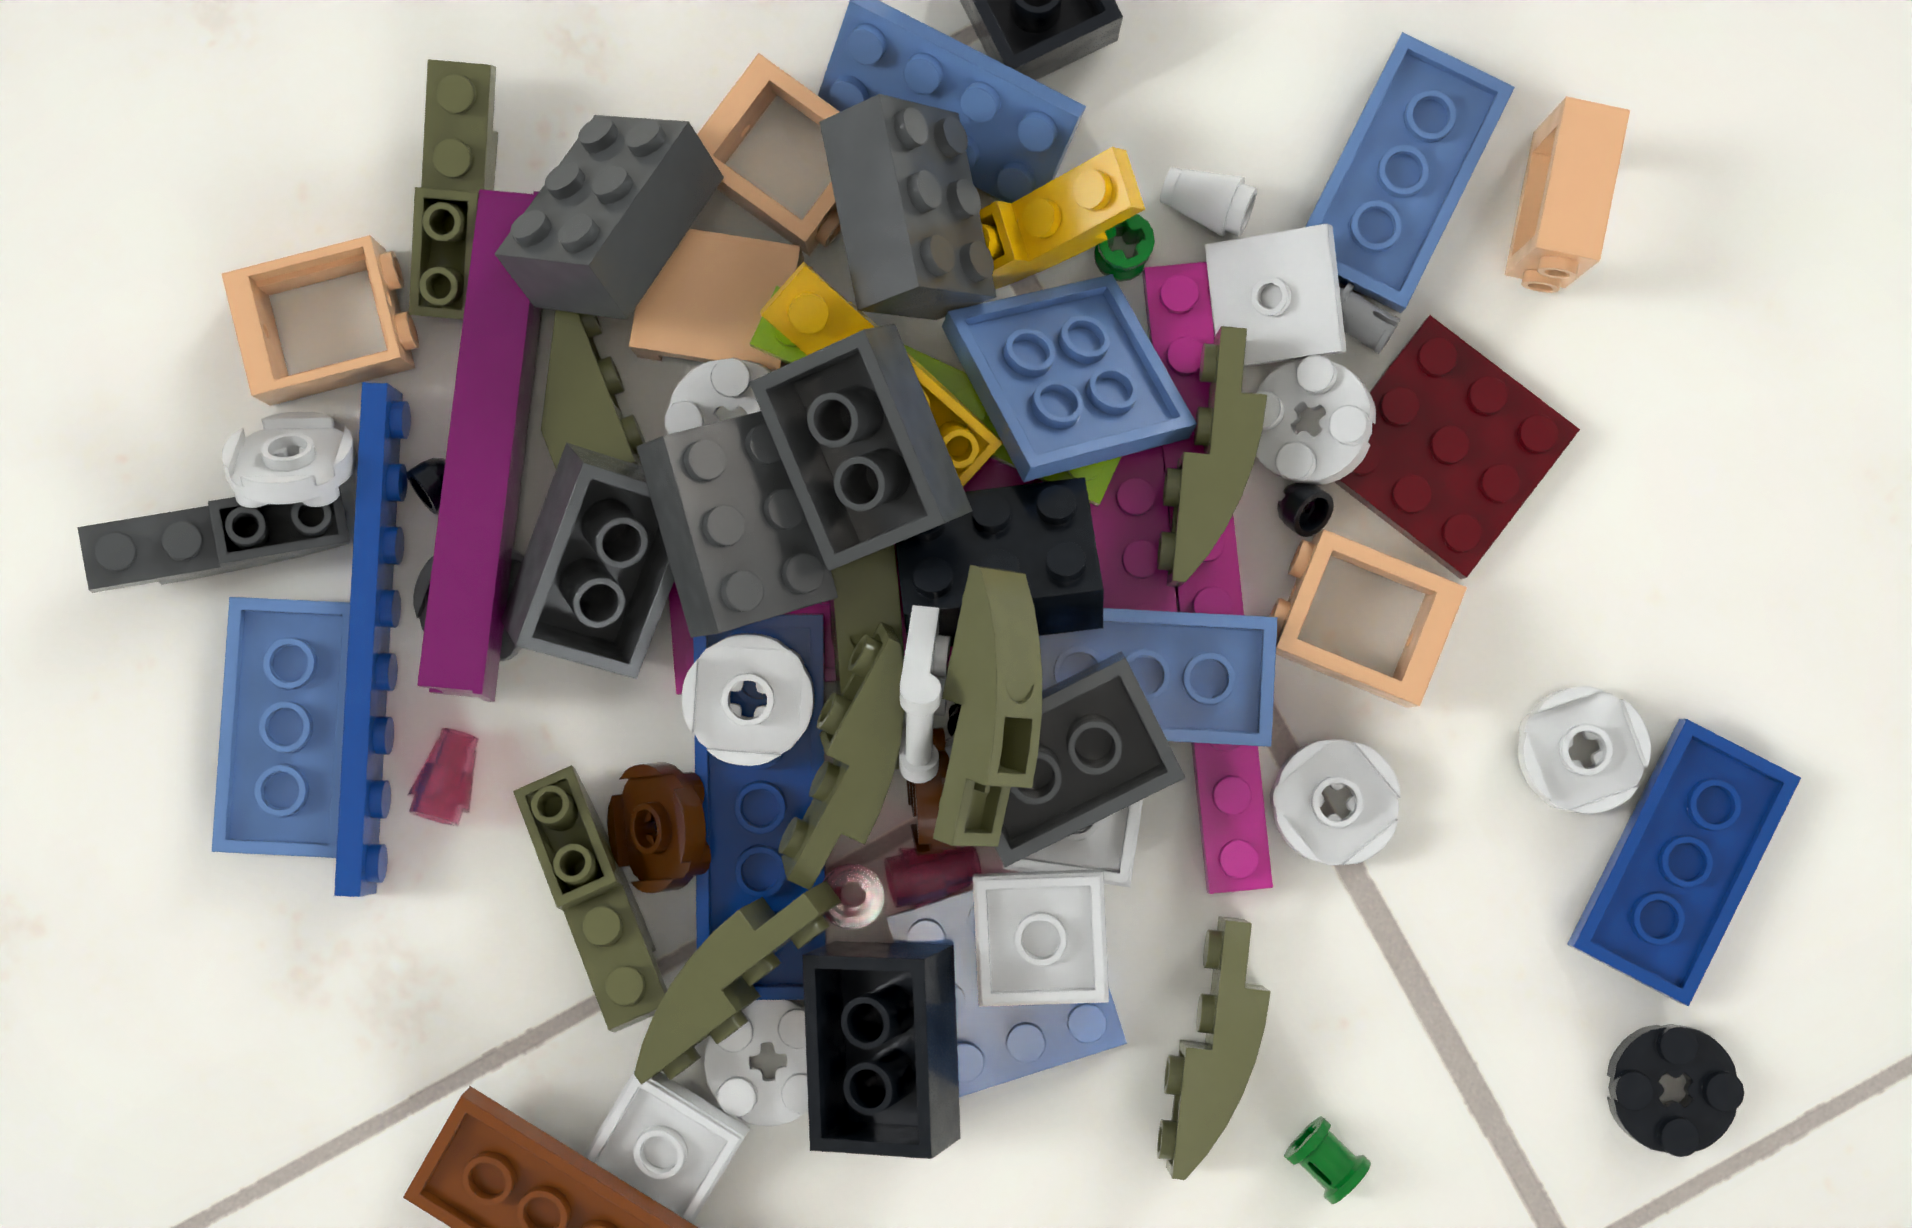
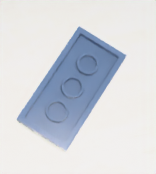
M879 0L849 1L818 93L820 98L840 112L873 96L883 94L958 113L960 123L964 127L968 139L966 152L974 186L1008 203H1013L1055 179L1086 109L1085 105Z
M1402 32L1305 227L1328 223L1333 226L1339 283L1345 286L1351 283L1355 286V291L1399 313L1406 309L1515 88L1514 86Z
M229 597L212 852L336 858L350 614L349 602Z
M1103 608V628L1039 636L1042 691L1122 651L1167 741L1271 747L1278 617Z

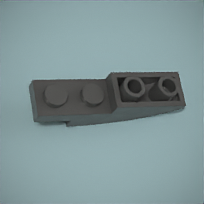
M341 491L337 500L321 507H311L299 502L292 504H267L257 508H247L239 505L235 497L208 501V506L77 527L88 590L92 593L154 582L164 585L293 559L350 544Z

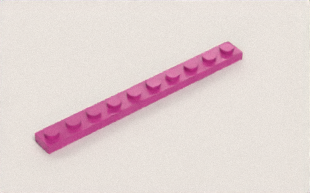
M1207 262L1145 267L1142 276L1149 340L1192 416L1196 419L1197 408L1208 407L1210 388L1209 382H1200L1199 380L1202 348L1204 343H1214ZM1194 430L1189 439L1162 445L1164 472L1166 473V468H1177L1178 459L1183 452L1204 454V446L1194 445ZM1168 506L1169 526L1171 532L1173 507ZM1233 515L1207 558L1183 585L1175 587L1177 612L1244 615ZM1191 742L1207 893L1215 894L1273 888L1258 746Z

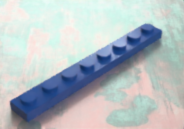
M362 382L334 896L362 897L376 894L377 883L384 881L388 864L387 848L385 844H379L380 818H387L391 804L390 783L388 780H382L384 755L391 753L394 743V722L392 717L386 716L387 691L395 689L398 674L397 657L395 653H389L390 628L398 626L401 615L400 593L398 590H393L394 564L400 565L404 555L403 529L396 527L397 502L405 500L408 485L405 464H399L400 440L408 438L411 427L409 403L403 401V393L388 383Z

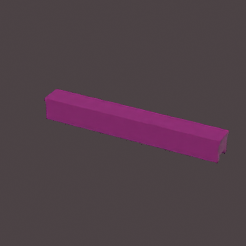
M479 190L417 686L429 688V692L434 694L478 697L487 702H495L504 629L501 618L507 604L512 562L511 555L514 546L542 308L532 305L495 256V252L510 233L514 221L526 211L539 191L527 194Z

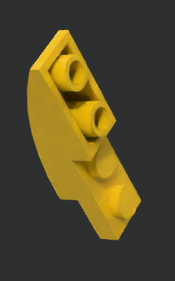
M1110 147L1013 203L996 200L980 209L979 214L986 247L989 249L994 263L992 276L995 290L1053 267L1108 240L1105 233L1106 230L1145 210L1126 150Z
M805 262L796 269L760 310L762 317L806 355L812 354L864 329L879 327L862 311H857V306L851 301H847ZM907 352L958 477L964 487L1003 443L977 416Z

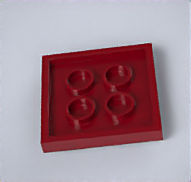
M1429 315L1369 391L1376 409L1375 424L1372 422V434L1368 440L1370 447L1363 461L1351 473L1335 481V483L1462 580L1467 578L1580 429Z

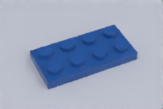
M1679 719L1567 945L1668 998L1689 1006L1801 777L1688 719Z

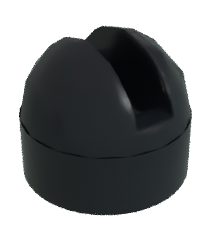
M432 458L423 461L406 472L413 490L423 504L434 514L438 513L440 508L446 460L443 458Z
M1293 483L1286 486L1283 490L1285 497L1282 501H1278L1277 504L1279 518L1288 528L1302 537H1310L1321 531L1331 518L1334 508L1332 496L1317 485L1310 483Z

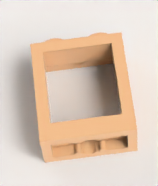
M758 53L697 135L724 176L717 190L790 243L801 246V250L810 256L819 243L824 247L829 246L841 231L832 182L829 183L801 220L725 164L777 95L819 126L820 121L840 111Z
M1566 96L1533 132L1505 270L1506 276L1522 279L1521 285L1527 289L1553 293L1558 292L1560 287L1566 288L1600 261L1630 110Z
M370 235L222 273L251 396L270 406L415 368L411 350L419 348V339L411 315H408V311L401 312L396 289L404 287V279L399 261L393 251L386 252V249ZM367 270L387 350L289 376L269 295Z
M1325 529L1314 535L1311 542L1302 539L1288 570V575L1297 578L1289 599L1286 601L1278 598L1269 616L1278 617L1276 655L1406 708L1420 706L1467 587ZM1330 556L1425 594L1393 677L1297 639Z

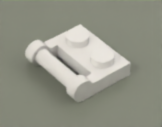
M916 605L912 606L900 681V705L905 713L899 751V771L903 778L909 782L925 783L936 776L939 767L938 750L933 745V715L945 716L947 700L942 699L946 681L945 676H947L951 637L939 635V608Z

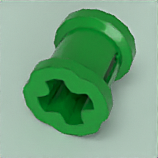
M1136 214L1106 230L1105 233L1108 240L1095 246L1094 259L1099 271L1103 275L1112 274L1115 280L1119 282L1130 281L1143 272L1144 265L1153 251L1155 243L1153 229L1146 219ZM1122 236L1126 245L1136 243L1132 258H1126L1122 250L1111 251L1115 237Z
M1320 1116L1294 1139L1286 1150L1284 1157L1293 1165L1299 1163L1325 1189L1324 1198L1331 1204H1335L1346 1197L1360 1183L1368 1172L1371 1162L1364 1155L1355 1156L1329 1131L1331 1124Z

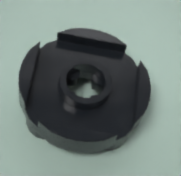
M1674 1024L1642 1027L1620 1043L1609 1061L1607 1076L1610 1077L1608 1087L1610 1098L1607 1097L1610 1112L1618 1126L1629 1137L1651 1150L1684 1157L1709 1147L1728 1130L1734 1120L1737 1108L1743 1102V1084L1737 1077L1735 1065L1727 1051L1711 1036L1691 1027ZM1667 1074L1673 1078H1678L1683 1074L1686 1084L1683 1089L1686 1094L1679 1103L1670 1100L1664 1105L1659 1098L1663 1094L1664 1088L1659 1080L1663 1075Z

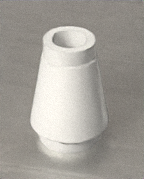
M1172 166L1164 180L1160 193V202L1170 205L1174 210L1222 237L1227 232L1241 236L1250 219L1257 196V188L1245 184V177L1190 169L1182 170Z

